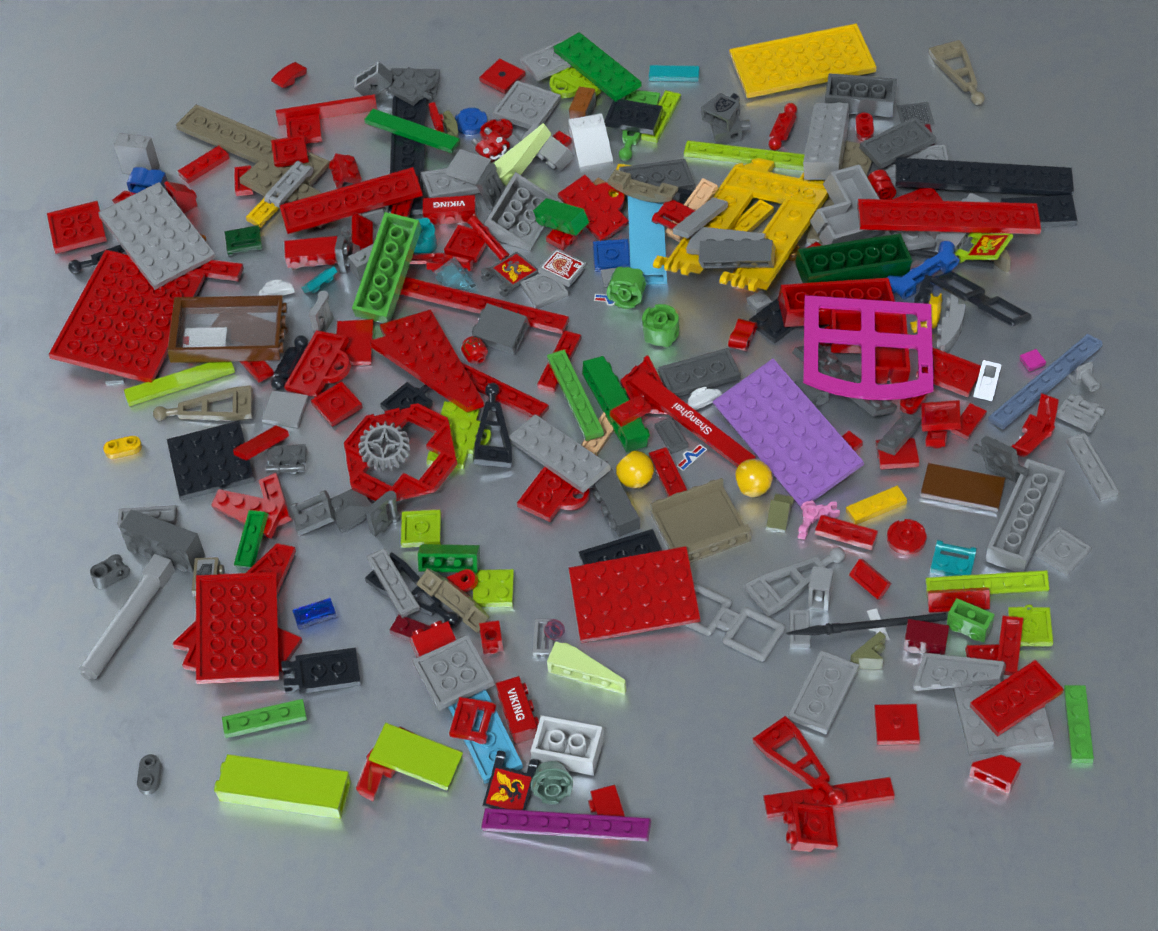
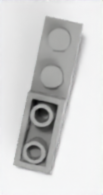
M953 294L946 298V308H949V311H946V316L942 317V324H938L937 335L941 336V338H937L936 349L949 353L959 338L965 312V304H958V297Z

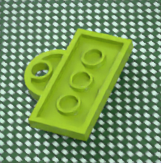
M572 66L549 76L551 92L560 94L561 98L574 97L579 86L595 89L596 96L602 92V90Z
M444 401L441 415L449 420L457 459V466L455 468L464 469L468 454H473V447L480 424L478 420L481 408L465 412L452 402ZM484 429L482 436L486 437V439L482 440L480 445L489 446L491 443V432ZM429 450L426 459L427 465H431L438 457V454Z

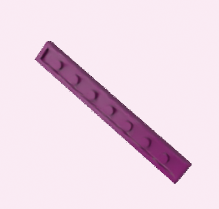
M485 808L481 829L492 832L648 842L652 821L650 818Z

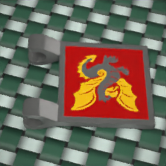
M515 252L492 267L483 268L481 270V274H483L481 279L488 281L494 274L505 282L499 286L502 290L499 292L500 295L505 297L514 288L519 286L521 281L539 273L536 266L520 253Z

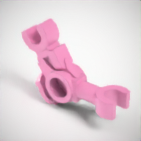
M813 500L804 502L801 506L803 510V524L798 529L799 534L797 538L805 540L810 525L819 520L821 515L830 516L831 518L839 517L840 510H832L837 509V502H830L826 506L822 504L816 506Z

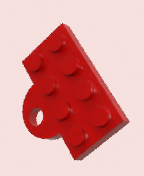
M583 175L558 193V198L563 203L585 210L589 221L585 227L598 241H606L629 224V220L620 212L624 205V193L616 190L607 182L595 185L586 175ZM611 192L618 193L616 197H611L609 194Z
M316 330L284 386L285 390L316 397L320 394L325 383H335L345 378L351 369L350 359L343 352L349 342L348 337ZM344 366L341 370H337L338 367Z
M544 466L518 500L517 507L551 522L560 509L576 510L583 507L589 500L590 490L588 488L582 493ZM576 494L583 495L580 499L574 498Z

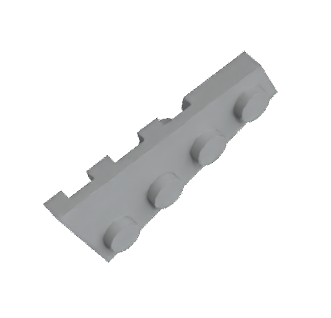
M924 653L913 687L915 691L999 684L1002 682L1006 665L1002 661Z

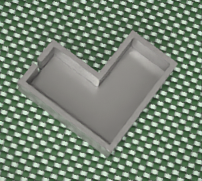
M860 164L830 172L823 185L834 205L817 209L810 220L816 233L821 234L819 238L822 244L828 245L867 239L885 234L887 230H860L858 199H879Z

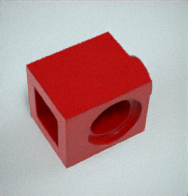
M499 620L479 623L483 654L503 652Z

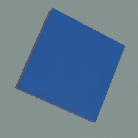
M628 239L593 241L595 272L617 267H630Z

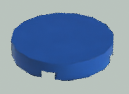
M478 108L463 109L455 116L458 132L464 135L479 134L481 126L488 122L486 113Z

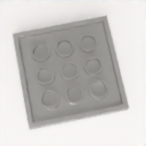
M1003 675L1002 681L1010 677V675ZM997 684L953 688L969 756L1053 746L1054 739L1045 707L1037 710L997 737L969 707L971 701Z

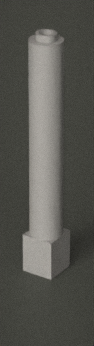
M157 554L152 556L142 571V579L80 666L81 675L85 679H97L159 588L163 589L175 572L170 559Z

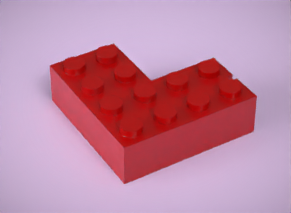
M831 310L829 329L860 331L861 312L856 310ZM875 312V331L878 333L908 335L906 314ZM830 343L831 353L861 354V347L859 345ZM875 347V383L887 384V381H890V384L908 382L910 375L909 349Z

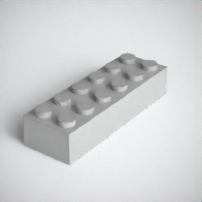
M814 103L803 161L804 180H826L830 172L841 170L849 126L848 103Z
M1029 459L1026 460L1024 467L1029 469V473L1026 476L1020 474L987 547L985 559L986 562L1015 572H1025L1060 492L1065 474L1063 470Z

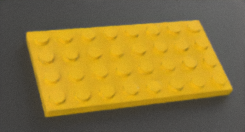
M857 23L729 49V55L746 98L828 82L829 73L859 76L874 73L877 68Z

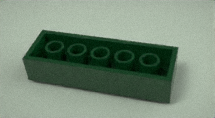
M901 233L798 249L795 265L802 283L878 279L887 278L889 275L903 276L909 273L913 260Z

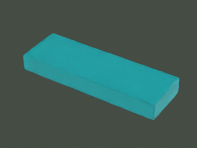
M650 65L649 81L699 82L700 66Z

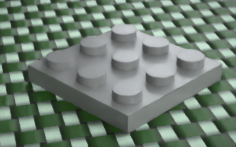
M516 81L492 112L493 117L507 119L512 124L530 129L534 123L540 126L560 102L561 95Z
M468 635L413 660V665L438 711L457 703L459 697L468 698L495 685L493 678Z

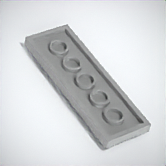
M536 414L509 435L510 443L582 493L611 470L607 462Z

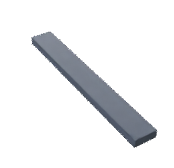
M1086 334L988 416V421L1004 430L1040 399L1041 393L1046 394L1100 349L1102 341Z

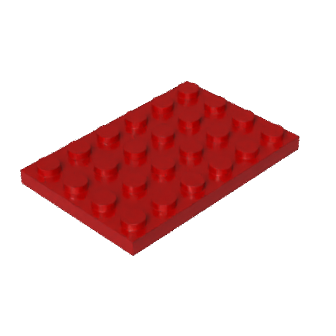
M687 546L569 567L581 643L701 622Z
M276 572L196 575V684L279 680Z

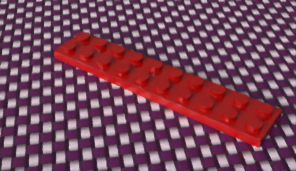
M858 199L857 202L860 230L1040 234L1041 232L1037 203Z

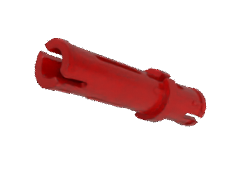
M476 215L468 220L467 223L475 230L477 237L487 244L500 261L510 255Z

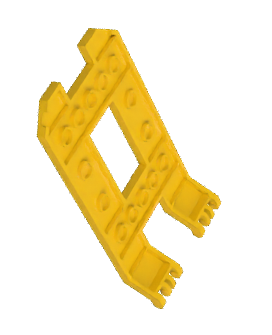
M761 158L751 160L752 163L746 165L739 163L733 167L713 195L714 198L727 201L728 207L703 226L731 230L753 197L781 204L762 232L766 234L767 239L773 240L775 245L774 268H738L735 273L724 271L719 280L720 284L724 285L731 281L732 287H737L738 285L740 289L747 285L748 290L753 292L757 288L768 289L809 227L813 215L817 209L822 207L829 196L823 185L825 180H804V172L800 178L772 173L774 161ZM691 236L689 238L683 237L669 258L658 255L653 262V268L660 269L664 265L665 271L671 270V272L676 273L680 269L681 274L686 276L690 272L700 274L704 269L699 263V255L688 254L686 251Z

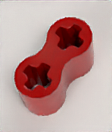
M739 318L730 335L728 347L747 352L755 336L757 323Z

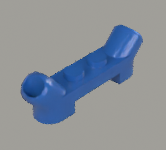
M942 241L939 244L938 254L926 259L917 268H912L904 276L889 275L887 278H889L892 292L898 294L903 300L908 299L916 294V286L923 281L925 275L932 276L940 270L943 273L952 271L960 261L954 254L955 245L950 241Z

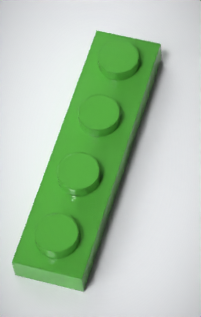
M1064 685L1071 763H1093L1094 756L1086 685Z
M303 699L222 717L225 738L307 720Z

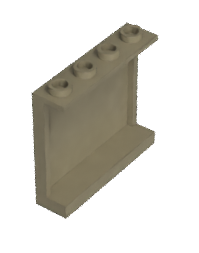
M723 478L711 480L706 484L694 486L689 490L675 493L672 496L650 503L651 516L668 549L687 546L690 563L751 542V529L748 524H743L723 487Z

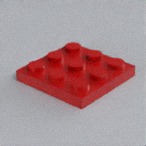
M98 201L47 213L55 254L107 241L103 221L98 214L100 212Z

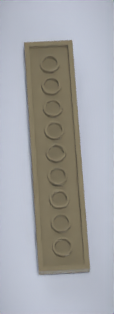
M196 104L176 124L177 130L216 147L219 145L222 149L253 163H258L263 159L274 165L271 140L277 138ZM307 151L309 162L303 163V165L313 167V173L303 182L312 186L329 168L330 161ZM293 165L279 167V169L287 172Z

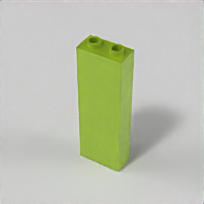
M227 754L225 762L221 764V775L219 780L215 782L214 792L217 794L219 801L341 819L351 779L347 771Z

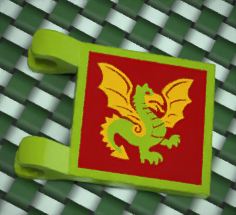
M970 232L968 237H973L971 243L974 244L969 252L958 249L954 254L960 256L959 263L965 260H997L1013 238V234Z

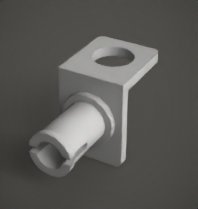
M1092 361L1082 366L1079 365L1075 369V377L1071 373L1066 376L1074 386L1084 383L1091 392L1096 391L1100 387V383L1092 376Z

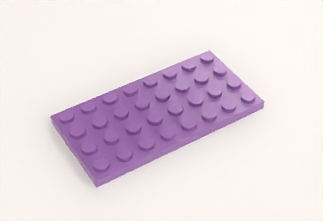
M774 359L768 361L712 401L716 409L758 459L770 467L774 478L794 498V501L800 508L804 502L815 501L864 465L863 460Z

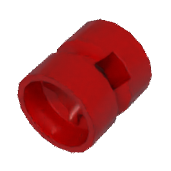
M876 170L867 177L879 199L891 200L895 197L896 189L885 170Z

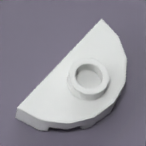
M279 279L267 282L265 287L259 291V296L287 295L295 293L291 283L282 282Z
M698 388L691 393L688 405L694 410H698L713 403L712 401L721 396L722 393L718 389Z

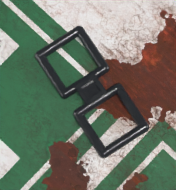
M953 271L931 279V282L963 301L973 303L978 309L1011 327L1032 318L1030 313L999 296L990 298L984 295V288ZM952 279L972 291L964 293L944 281ZM998 304L1018 315V317L1012 319L990 306Z

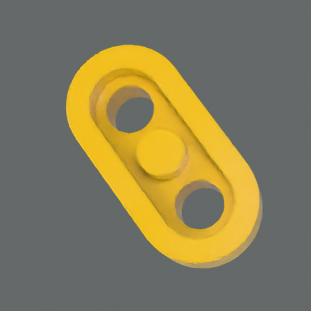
M127 436L106 442L103 450L107 458L117 459L139 453L142 449V444L137 436Z

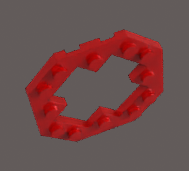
M418 403L412 404L410 408L400 410V408L387 410L384 411L385 414L366 415L344 441L351 488L374 501L378 500L388 491L396 493V502L434 493L457 466L448 418ZM385 421L388 426L394 423L395 428L400 426L402 429L409 421L434 433L426 447L428 450L438 454V457L419 480L403 473L395 484L390 486L366 474L370 467L367 466V462L362 461L363 456H360V449L358 447V444L361 442L360 437L364 436V430L370 431V425L374 428L377 427V422L382 426Z

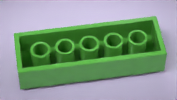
M387 212L384 213L352 307L355 317L367 320L373 319V321L379 323L391 321L422 230L419 220Z

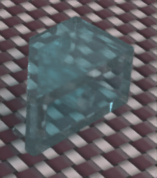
M455 257L434 272L437 281L445 287L469 291L476 286Z

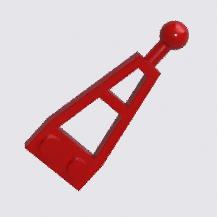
M786 716L752 738L753 744L766 757L815 790L822 788L829 795L828 798L832 805L840 806L845 802V793L841 789H834L828 783L830 782V776L800 730ZM792 738L796 739L806 754L805 757L795 764L775 752L776 749ZM812 764L819 777L815 779L803 771V769Z

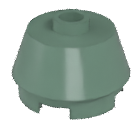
M548 761L537 767L531 781V790L534 795L542 800V803L557 804L560 799L566 795L569 797L572 792L573 779L561 763Z

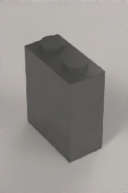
M487 303L480 312L478 323L472 329V335L481 338L486 346L515 355L529 327L527 317Z

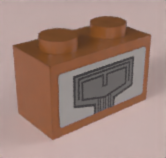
M579 86L569 108L570 119L592 115L596 106L595 89Z

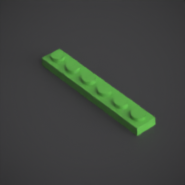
M565 350L548 354L547 360L585 440L588 441L604 436L600 422Z

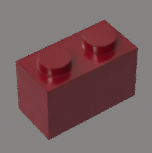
M908 619L904 651L945 655L949 625Z

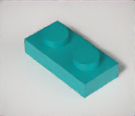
M334 266L329 267L303 285L301 289L304 293H314L321 288L320 285L323 282L327 284L334 279L333 275L338 271Z

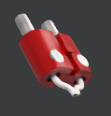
M487 127L484 130L487 134V140L482 139L479 142L476 138H473L471 143L476 146L475 151L480 156L491 159L492 163L504 155L510 147V142L498 131H492Z

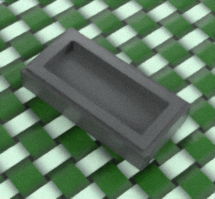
M672 417L654 423V428L671 454L688 448V442Z

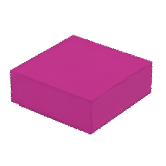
M1037 349L1024 353L1019 358L1028 372L1046 365L1045 359Z

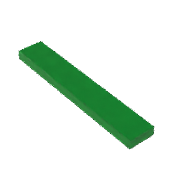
M372 109L364 119L365 124L451 154L460 144V138L376 109Z

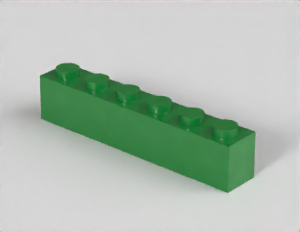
M604 356L583 361L582 375L602 411L605 412L606 418L610 425H612L625 452L647 447L650 434L648 428L644 427L641 417L621 427L609 416L610 410L629 401L626 390L621 387L618 376L614 375L611 364L606 361Z

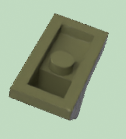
M775 493L774 500H771L766 529L786 533L794 505V498L792 496Z
M879 631L851 655L850 662L858 664L859 669H882L883 658L879 654L885 649L886 636Z

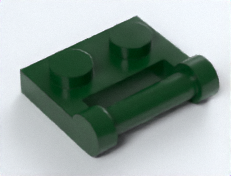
M259 225L224 231L228 256L250 250H263Z

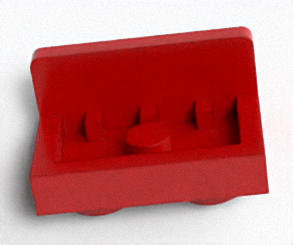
M335 153L329 163V169L332 172L336 187L341 188L344 182L360 183L362 178L354 156Z

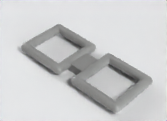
M693 582L695 592L721 603L722 606L707 627L700 623H692L685 626L706 636H711L715 629L719 628L727 632L722 639L723 644L760 662H764L785 631L786 626L748 607H744L738 614L729 609L732 605L731 599ZM747 616L775 629L761 652L733 640V637Z

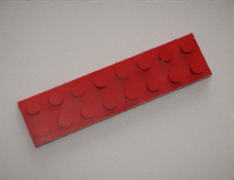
M412 167L279 206L287 234L347 218L355 213L361 214L423 195Z

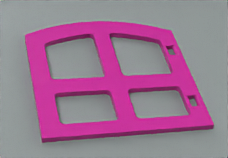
M805 295L803 383L835 395L865 400L905 399L933 392L931 304ZM819 309L860 311L861 330L821 329L818 326ZM875 312L916 315L917 335L876 332ZM920 321H927V328L921 327ZM818 344L859 345L861 347V383L849 382L820 373L818 371ZM875 347L916 349L918 352V379L895 384H876ZM922 367H928V374L922 373Z

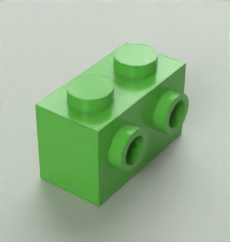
M956 598L948 613L947 625L954 632H960L973 640L984 643L993 628L995 614Z

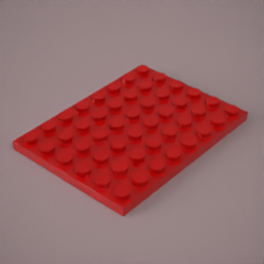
M105 250L50 350L49 358L137 381L152 383L168 354L174 297H196L205 280V273L190 271L154 290L129 255Z

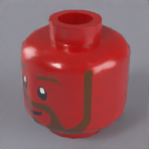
M471 336L463 341L461 352L469 363L480 364L485 361L488 348L481 338Z

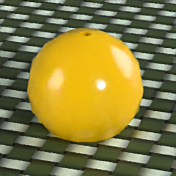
M636 450L626 455L616 466V475L619 481L626 487L633 489L642 488L648 484L654 473V466L650 457Z
M748 459L742 462L735 471L737 484L743 495L759 497L765 494L771 487L773 480L771 469L761 460Z

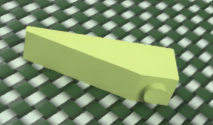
M544 123L494 162L497 167L496 171L504 185L508 184L515 172L520 175L524 172L551 136V132Z
M555 642L547 660L548 672L619 693H626L625 679L568 643Z

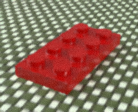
M1034 660L971 701L969 707L998 737L1063 694L1064 689Z

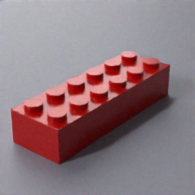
M889 278L780 285L778 296L784 327L804 326L805 295L895 302ZM820 308L819 325L829 324L831 310L841 309Z

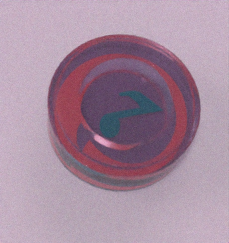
M551 619L544 626V633L551 640H559L565 633V627L559 620Z

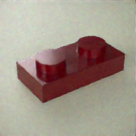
M398 614L389 631L391 635L409 641V638L413 636L412 632L421 628L425 631L430 629L431 626L407 617L402 618Z

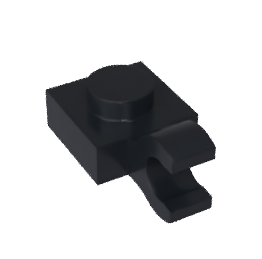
M925 275L919 292L914 298V303L923 301V304H928V295H931L934 290V285L931 282L932 276Z

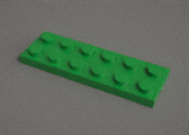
M580 32L553 46L554 52L615 102L642 87V82Z

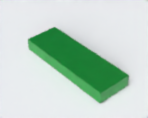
M248 511L234 566L250 569L255 564L268 513Z

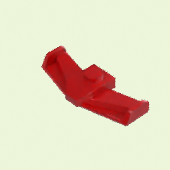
M413 253L410 264H427V270H432L433 272H442L447 265L467 268L468 271H471L474 259L445 253Z
M1041 393L1037 416L1029 414L1022 427V432L1025 434L1011 446L1016 449L1018 456L1026 457L1044 439L1052 435L1055 430L1054 424L1059 399Z
M372 748L366 756V762L356 789L361 796L374 801L383 775L391 779L396 771L370 761L369 757L373 750Z

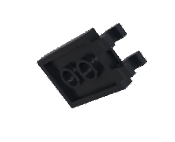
M356 647L296 655V661L281 662L283 677L293 674L295 678L283 679L285 694L293 693L297 689H299L300 694L361 686Z

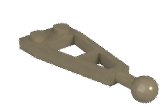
M957 40L929 48L928 53L934 63L964 92L969 91L971 93L973 104L981 105L985 100V96L982 92L976 90L978 83L967 50L961 41ZM961 56L965 67L953 70L945 61ZM968 75L970 82L966 83L961 77Z
M251 385L233 387L178 403V408L166 409L165 407L158 406L153 411V417L158 421L165 420L167 416L178 415L179 419L237 421L252 419L253 389ZM233 397V412L209 411V403ZM201 406V411H185Z

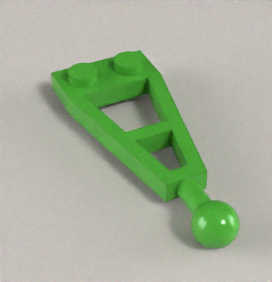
M635 90L626 95L624 100L658 105L660 93ZM623 130L622 140L625 146L619 151V158L622 161H629L632 158L631 146L638 143L642 133L635 132L634 136H628V130Z

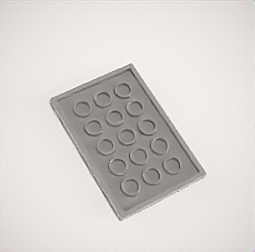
M159 182L98 212L100 219L154 290L216 258L213 250Z

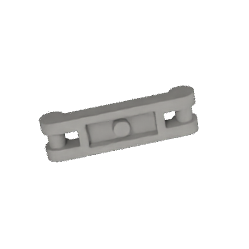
M300 161L295 162L265 195L264 201L269 204L273 203L276 207L280 208L279 205L284 204L300 184L312 175L313 167L309 165L304 166Z

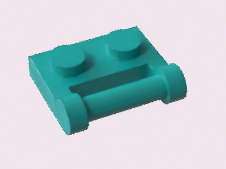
M937 540L930 573L942 576L971 575L977 548H965L945 544L943 541ZM941 551L965 555L969 557L968 559L944 555L941 554Z

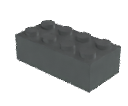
M829 73L825 103H848L849 114L865 112L872 116L893 117L897 79Z
M131 509L119 526L127 549L130 552L142 554L148 559L157 554L170 559L173 566L183 572L193 573L195 558L205 557L198 533Z

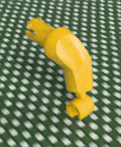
M931 293L929 304H931L932 330L938 326L940 320L941 303L943 302L941 293L937 297L934 296V293ZM917 320L910 322L913 333L917 332ZM920 321L921 327L927 328V321Z

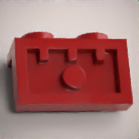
M355 213L352 216V243L359 246L360 251L373 244V222Z
M553 229L547 235L546 242L564 251L567 246L572 245L576 236Z

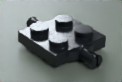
M406 382L380 403L381 409L387 411L400 408L401 410L410 408V405L417 403L430 409L433 406V401L425 393L431 388L426 384L421 388H417ZM408 421L405 424V427H408L411 424V422Z

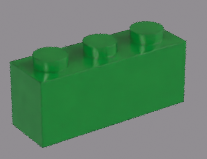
M548 198L533 210L536 222L539 225L575 236L589 223L584 209Z
M421 544L418 551V572H425L429 568L435 572H460L469 569L477 573L480 566V545Z

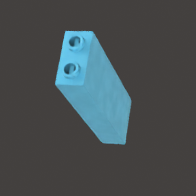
M628 196L630 268L642 270L646 285L667 284V271H665L664 265L660 269L653 268V262L658 255L666 257L665 228L659 223L655 224L652 222L653 215L659 211L663 202H648Z

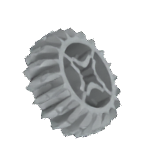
M386 421L382 426L377 422V427L375 428L370 425V431L364 430V436L360 437L361 442L358 444L359 454L363 456L362 461L367 462L368 467L374 465L375 471L379 467L382 472L385 471V468H389L392 471V466L399 468V462L404 464L405 458L409 456L410 440L406 437L407 433L402 431L400 426L395 428L394 423L388 426ZM388 436L393 437L398 442H395V440H390ZM386 441V448L383 452L384 442ZM371 451L380 454L381 457L375 456Z

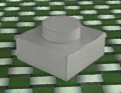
M762 290L747 297V303L756 313L772 302Z

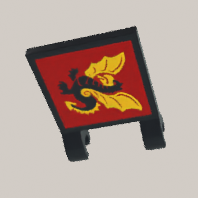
M498 750L482 806L492 809L525 811L531 792V781L538 767V761L530 759L527 773L505 768L503 764L506 754L504 751Z

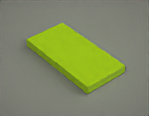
M385 723L369 760L441 789L448 790L463 752Z

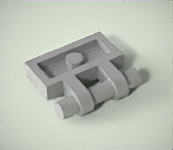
M1070 394L1068 400H1065L1057 411L1056 417L1091 433L1099 422L1100 415L1103 416L1106 409L1100 407V404L1096 402L1091 403L1084 400L1083 396Z

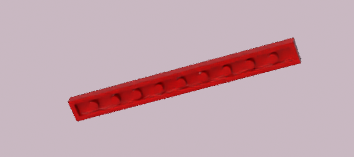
M405 277L400 295L478 314L488 303L526 316L530 327L563 334L569 323V316Z

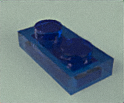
M331 598L292 610L299 630L337 618Z

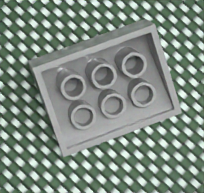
M515 172L483 225L489 228V232L497 241L530 251L544 226L536 222L533 210L546 198L558 202L559 200Z

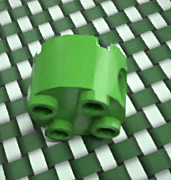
M617 267L606 292L610 301L612 299L615 302L614 305L630 309L641 302L646 287V280L642 270L630 267Z
M656 304L654 308L650 309L649 307L645 310L642 316L645 342L655 346L670 347L672 342L677 339L679 335V316L673 307L666 304Z

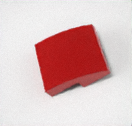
M909 438L895 455L877 450L880 469L919 467V457L914 438ZM876 440V442H875V443H876V450H877V443H878L880 440Z

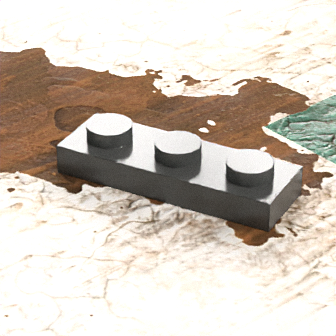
M904 413L877 443V450L895 455L921 426L922 418Z

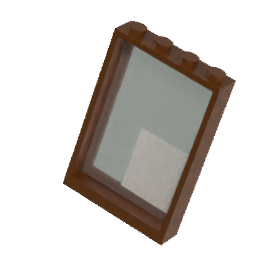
M283 295L174 297L167 350L170 363L280 360L281 353H284V342L282 340H285V329H283V326H286V315L284 313H287V302H284Z

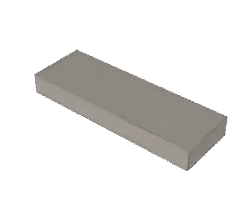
M176 505L119 509L118 528L131 509L176 525Z

